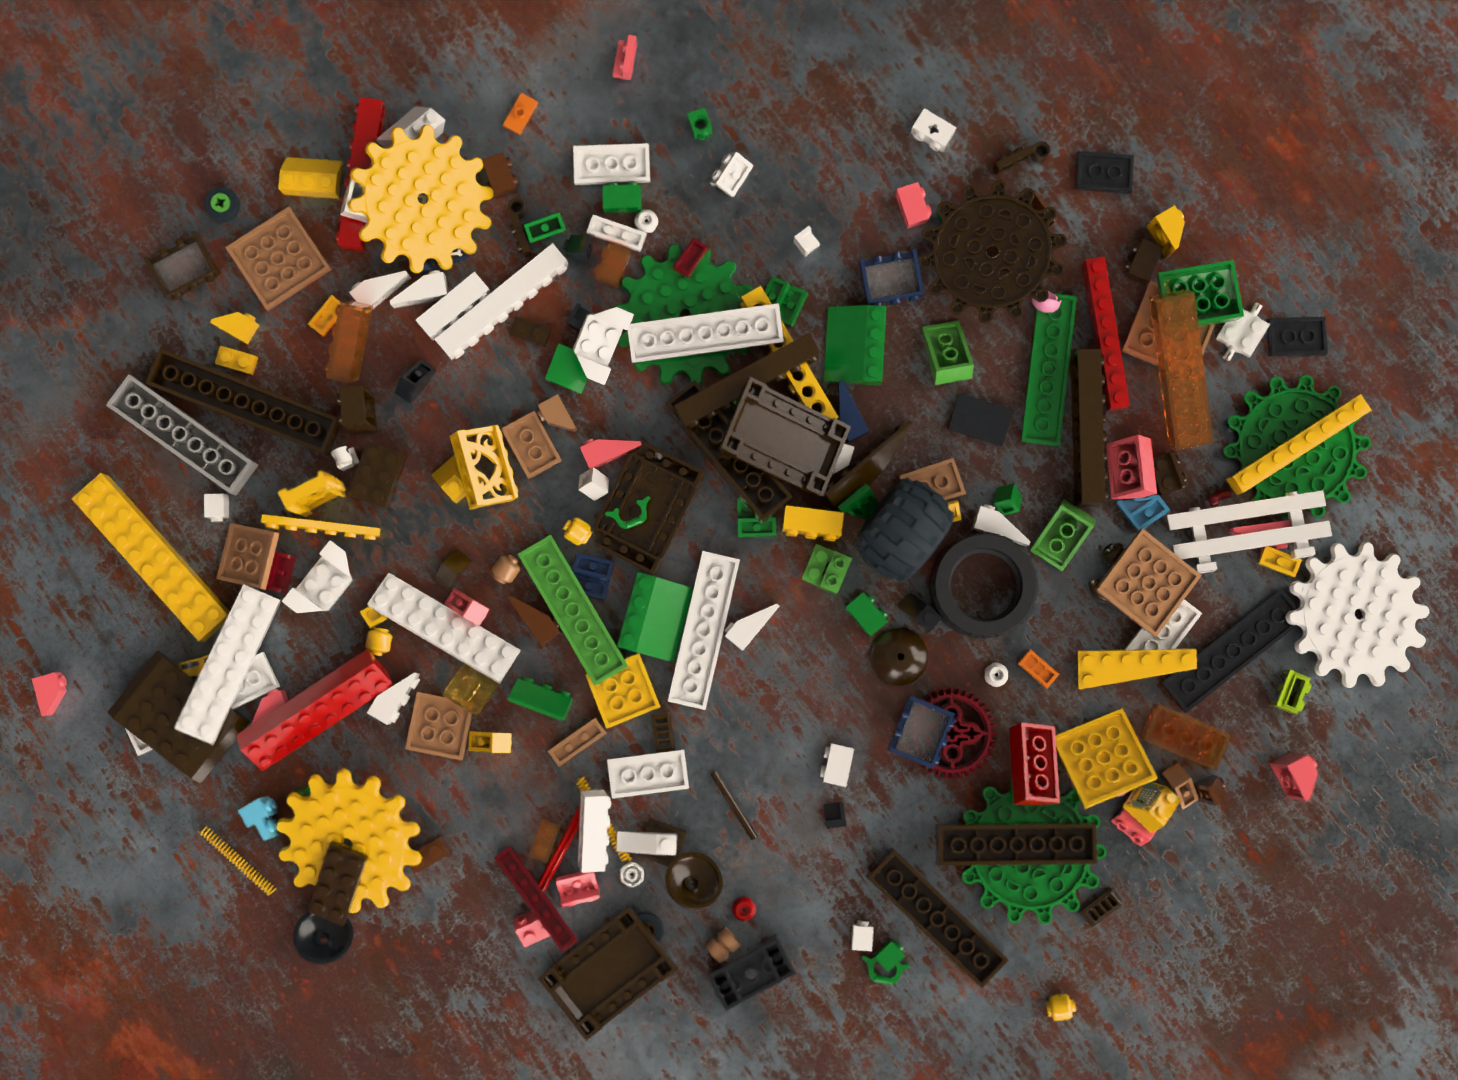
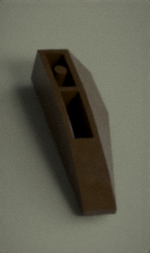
M910 420L906 424L904 421L895 428L896 432L892 436L890 434L885 436L878 448L874 446L866 453L868 456L864 460L859 459L852 465L853 469L851 471L846 469L839 476V481L836 484L832 482L827 486L822 498L835 512H841L838 509L841 503L865 484L870 486L881 474L902 444L912 424Z

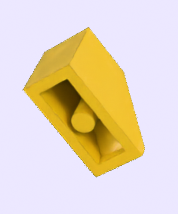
M236 312L214 318L210 321L214 326L246 344H249L259 327V324L255 322L256 318L248 313L243 315Z
M469 731L468 751L511 753L512 733Z

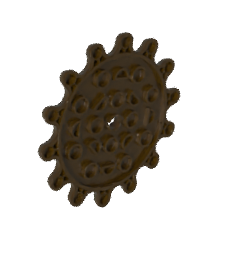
M1002 180L994 181L991 191L987 195H980L973 185H966L962 189L963 202L959 206H953L945 201L938 204L937 211L943 218L942 224L938 227L928 226L922 230L923 239L933 244V251L919 258V266L923 269H933L937 273V278L929 285V292L934 296L944 292L950 293L953 296L950 311L954 315H960L967 307L973 306L977 308L979 320L984 324L992 321L994 312L999 308L1006 309L1011 318L1019 319L1023 315V300L1031 297L1038 302H1045L1049 297V293L1043 286V280L1048 276L1059 277L1063 275L1064 266L1056 262L1052 258L1054 250L1062 248L1067 244V237L1064 234H1053L1049 231L1048 225L1056 218L1057 212L1053 207L1035 210L1032 207L1035 193L1031 188H1024L1019 195L1011 197L1006 193V184ZM990 248H995L998 250V254L990 257L987 251Z

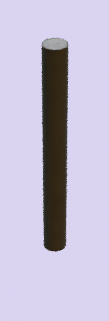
M715 771L710 774L750 839L754 840L757 838L758 835L719 773Z

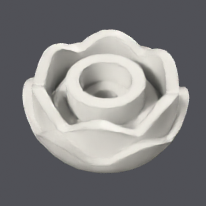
M642 210L636 215L634 223L639 231L651 233L658 225V218L653 211Z
M992 663L986 667L985 681L993 687H999L1006 683L1008 670L1004 665Z
M631 862L621 868L620 880L628 887H635L642 883L644 870L639 864Z

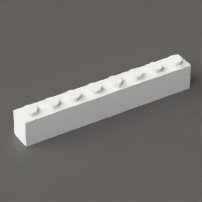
M552 243L436 337V342L451 360L454 358L458 359L464 354V350L468 346H474L479 342L478 338L483 334H489L494 329L493 326L495 324L505 321L511 311L520 309L527 298H533L538 293V289L542 286H548L553 281L552 278L554 276L564 273L569 265L567 259Z

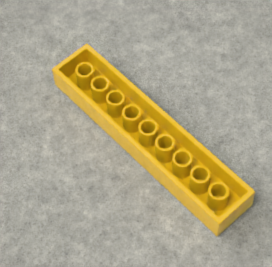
M100 473L72 498L77 506L198 641L206 642L224 626L230 613L228 608L109 475Z

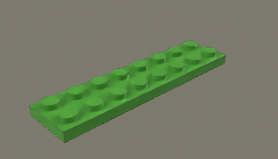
M552 535L520 552L518 556L594 686L599 685L629 667Z

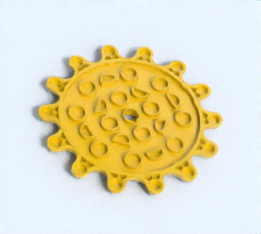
M425 124L420 128V134L416 139L408 138L401 127H394L390 132L391 146L382 148L375 142L368 143L365 151L371 158V166L367 169L354 168L350 172L351 179L361 185L362 194L357 198L350 199L348 208L351 212L363 213L367 218L366 225L359 231V237L366 242L375 238L380 239L384 245L381 259L385 263L393 262L398 255H405L409 259L410 270L413 273H420L424 268L425 261L433 258L438 262L441 269L449 270L453 265L452 252L455 249H461L467 254L475 253L477 245L471 238L472 231L475 228L488 229L492 223L490 217L484 215L480 210L482 201L489 200L494 195L490 186L479 185L476 181V174L483 169V161L479 157L464 160L460 156L462 139L457 135L451 136L446 143L437 142L434 137V128L429 124ZM420 193L426 194L427 203L421 204L418 202L417 197Z
M341 769L338 771L336 783L333 785L326 784L321 776L315 774L309 778L308 784L311 789L309 796L304 797L297 792H292L288 795L287 803L294 810L295 816L291 819L281 818L277 822V830L288 835L291 841L290 845L280 850L279 858L282 861H293L298 865L299 872L294 877L295 886L304 887L307 884L316 886L329 844L334 841L368 855L350 913H357L361 909L363 898L372 900L378 908L386 907L389 903L386 893L388 887H395L400 891L410 888L411 882L404 875L403 867L405 865H418L422 860V856L419 852L410 849L407 842L410 837L416 836L419 833L420 827L416 822H404L399 817V811L405 805V800L402 796L395 795L392 798L385 799L380 795L379 788L381 782L379 778L370 776L365 784L360 786L352 781L349 770ZM345 838L352 841V847L343 844Z

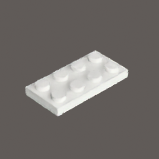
M649 143L573 146L575 185L621 184L629 182L650 183Z
M1183 600L1157 637H1153L1141 627L1124 650L1176 649L1202 613L1186 600Z
M684 750L607 760L612 799L689 789Z

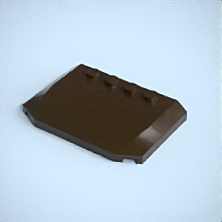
M645 442L638 450L628 455L595 522L594 530L596 531L594 545L651 575H655L661 567L703 482L705 471ZM647 496L650 497L646 506L647 518L642 524L629 529H623L613 518L605 516V512H613L618 508L619 517L622 521L639 517L641 515V508L636 501L644 500Z

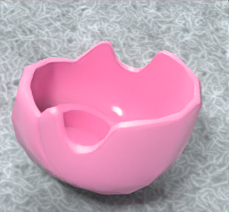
M1048 292L1049 297L1045 302H1038L1032 298V303L1037 310L1044 313H1052L1060 307L1061 300L1057 301L1055 294Z

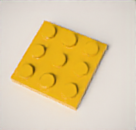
M640 653L626 658L625 661L629 667L597 686H594L590 677L586 674L606 729L661 707Z

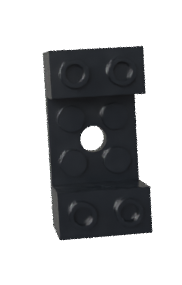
M777 934L759 943V947L727 964L724 961L722 964L707 970V976L725 1011L796 974L795 968ZM755 969L757 977L748 979L746 977L747 970Z

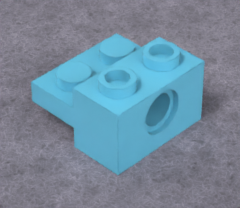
M269 796L258 798L238 810L247 828L255 825L264 841L281 834L277 830L278 821L272 818L273 815L278 813L276 809L278 806L273 798L270 799Z

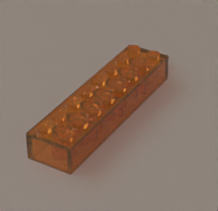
M1186 289L1149 297L1169 447L1178 451L1212 444L1214 442L1195 294L1193 291Z

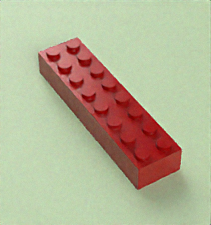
M368 649L238 733L236 738L240 750L260 770L264 771L392 687L393 682L388 671Z

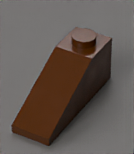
M513 596L508 597L541 646L562 633L555 618L552 619L545 613Z
M1211 775L1193 783L1199 802L1217 806L1226 795L1224 790L1226 788L1225 783L1221 777L1219 778L1216 775Z

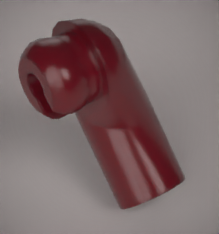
M1230 488L1215 491L1209 495L1207 502H1209L1210 507L1219 506V500L1232 498Z

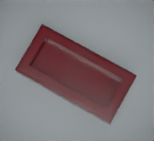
M692 238L672 269L689 279L709 250V247Z

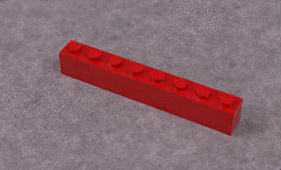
M360 97L359 103L356 104L355 113L357 119L353 122L354 139L350 141V151L352 152L351 158L347 160L349 172L344 180L346 190L351 178L350 172L352 169H367L371 166V158L365 151L366 145L370 142H375L380 146L376 139L382 135L386 109L383 100ZM344 194L342 195L341 204L343 203ZM339 214V224L341 225L340 231L336 233V242L341 249L364 252L366 241L360 239L359 231L366 225V222Z
M1105 257L1086 259L1081 266L1095 349H1101V355H1104L1102 374L1105 375V383L1102 385V390L1105 393L1106 412L1124 410L1130 406Z

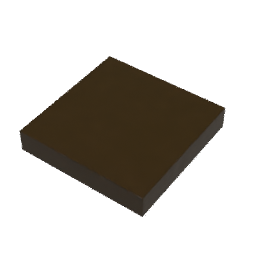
M651 818L646 832L676 833V855L637 853V855L668 867L679 855L687 831Z

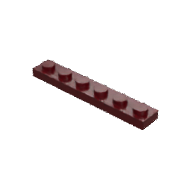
M508 846L495 856L496 862L561 952H564L577 942L578 938L511 846Z

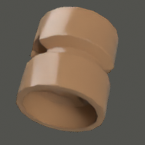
M724 926L717 933V938H711L704 946L722 964L729 958V952L734 953L741 946V943Z

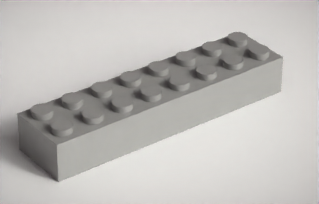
M128 374L106 404L110 409L230 494L237 496L258 467L256 462L130 374Z

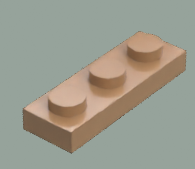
M594 718L551 748L548 753L557 766L560 767L607 733L597 718Z

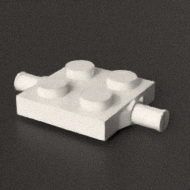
M1255 303L1251 311L1243 309L1244 317L1224 324L1216 340L1224 343L1228 348L1223 359L1230 361L1235 352L1250 358L1270 325L1257 316L1262 308L1261 304L1258 306L1259 303Z

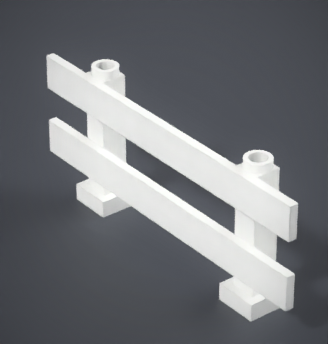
M1316 491L1304 494L1289 492L1285 494V497L1202 510L1200 507L1188 509L1189 512L1167 515L1169 530L1191 527L1194 541L1172 545L1173 552L1180 559L1197 557L1198 565L1194 566V570L1199 574L1217 570L1216 562H1211L1210 555L1294 542L1295 549L1291 551L1292 559L1312 557L1315 555L1314 547H1309L1308 540L1332 536L1330 522L1323 521L1305 524L1302 510L1326 506L1324 492ZM1288 512L1289 520H1291L1292 527L1208 540L1204 526Z

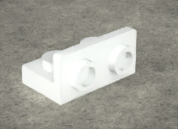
M737 152L727 153L723 157L722 165L714 171L710 182L712 186L719 187L730 197H734L753 167L750 162Z

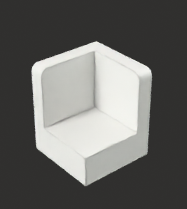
M810 226L794 236V244L804 257L820 246L818 240L811 233L812 228Z
M594 467L580 475L578 490L595 501L608 493L609 478Z

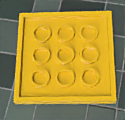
M1123 708L1055 736L1056 751L1084 809L1158 778Z

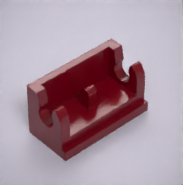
M279 552L274 553L266 586L267 590L287 594L296 556Z

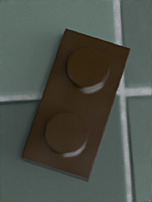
M515 316L509 335L546 347L551 328Z

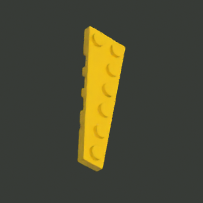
M262 514L261 522L266 525L265 527L279 530L280 526L292 531H297V528L305 529V532L317 533V530L325 531L327 535L344 533L345 537L356 538V535H364V539L375 540L376 537H380L381 532L380 528Z
M1197 649L1077 650L1078 689L1197 669Z

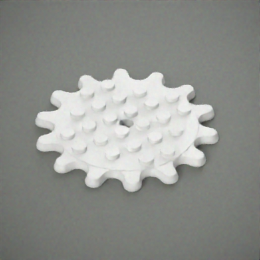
M1362 542L1359 545L1358 552L1353 556L1346 552L1342 544L1334 543L1330 547L1331 559L1328 563H1322L1316 557H1309L1306 560L1305 565L1310 572L1308 582L1294 581L1290 584V592L1299 598L1300 607L1287 612L1285 619L1290 625H1298L1303 630V635L1295 642L1294 648L1299 654L1312 651L1317 655L1318 660L1314 671L1318 676H1325L1331 669H1337L1341 672V681L1346 688L1354 687L1360 674H1366L1374 686H1382L1385 682V668L1393 666L1399 672H1406L1410 667V663L1405 656L1406 648L1409 646L1421 648L1426 642L1425 637L1415 629L1416 620L1426 618L1429 614L1427 606L1416 604L1412 598L1413 591L1420 586V580L1416 576H1409L1407 578L1399 576L1397 569L1400 557L1395 553L1388 554L1384 560L1378 561L1374 557L1373 545L1369 542ZM1357 609H1360L1363 617L1360 620L1355 617Z

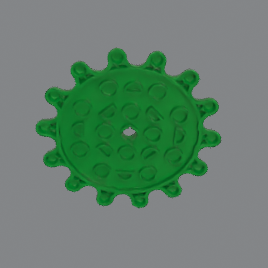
M673 244L668 248L667 260L662 263L656 262L650 255H645L641 258L640 264L644 269V275L640 279L624 277L621 280V287L629 293L630 298L626 304H618L614 307L634 314L630 324L680 317L682 310L689 311L690 316L741 309V297L751 292L753 288L749 284L738 286L732 282V275L736 271V264L732 260L725 261L720 266L711 264L710 249L689 279L672 269L682 254L681 247ZM628 330L621 333L618 340V345L621 347L630 346ZM750 347L634 363V367L638 371H644L648 366L656 365L660 369L659 380L663 385H670L674 377L679 373L687 375L689 383L695 380L701 385L703 382L702 375L706 369H714L720 376H726L730 372V366L726 360L728 354L731 352H737L742 355L747 354Z
M1303 375L1299 379L1298 386L1294 389L1286 387L1281 377H1273L1269 383L1271 391L1267 397H1261L1254 391L1247 392L1244 395V401L1249 407V413L1244 417L1238 415L1229 417L1228 426L1237 431L1239 439L1236 443L1225 446L1224 455L1227 458L1238 459L1241 463V469H1243L1338 408V400L1341 396L1340 388L1331 386L1325 393H1317L1313 387V378L1310 375ZM1361 418L1256 484V495L1253 501L1285 497V494L1289 492L1304 494L1323 491L1325 500L1333 497L1340 503L1349 502L1351 494L1346 488V481L1349 478L1363 479L1367 475V469L1356 460V454L1359 451L1366 450L1371 446L1369 437L1359 436L1353 431L1354 424ZM1324 506L1309 509L1312 516L1316 518H1321L1325 514ZM1288 512L1281 513L1284 519L1289 520Z
M1012 777L1010 780L1011 789L1007 794H1000L995 788L987 787L983 791V797L987 802L986 809L983 812L967 810L963 815L966 823L1092 822L1096 824V828L1100 825V818L1097 815L1081 816L1078 813L1077 807L1081 800L1076 790H1071L1067 795L1060 796V803L1035 806L1014 804ZM1097 844V859H1102L1106 856L1107 851L1103 845ZM1090 864L971 865L969 869L962 873V880L966 884L975 882L983 884L985 892L980 899V904L983 908L990 909L998 902L1006 904L1008 907L1007 918L1011 923H1018L1025 911L1032 910L1036 913L1037 919L1041 924H1049L1052 920V908L1055 905H1063L1068 911L1075 912L1080 907V903L1076 898V890L1081 886L1094 889L1099 885L1098 877L1089 869Z

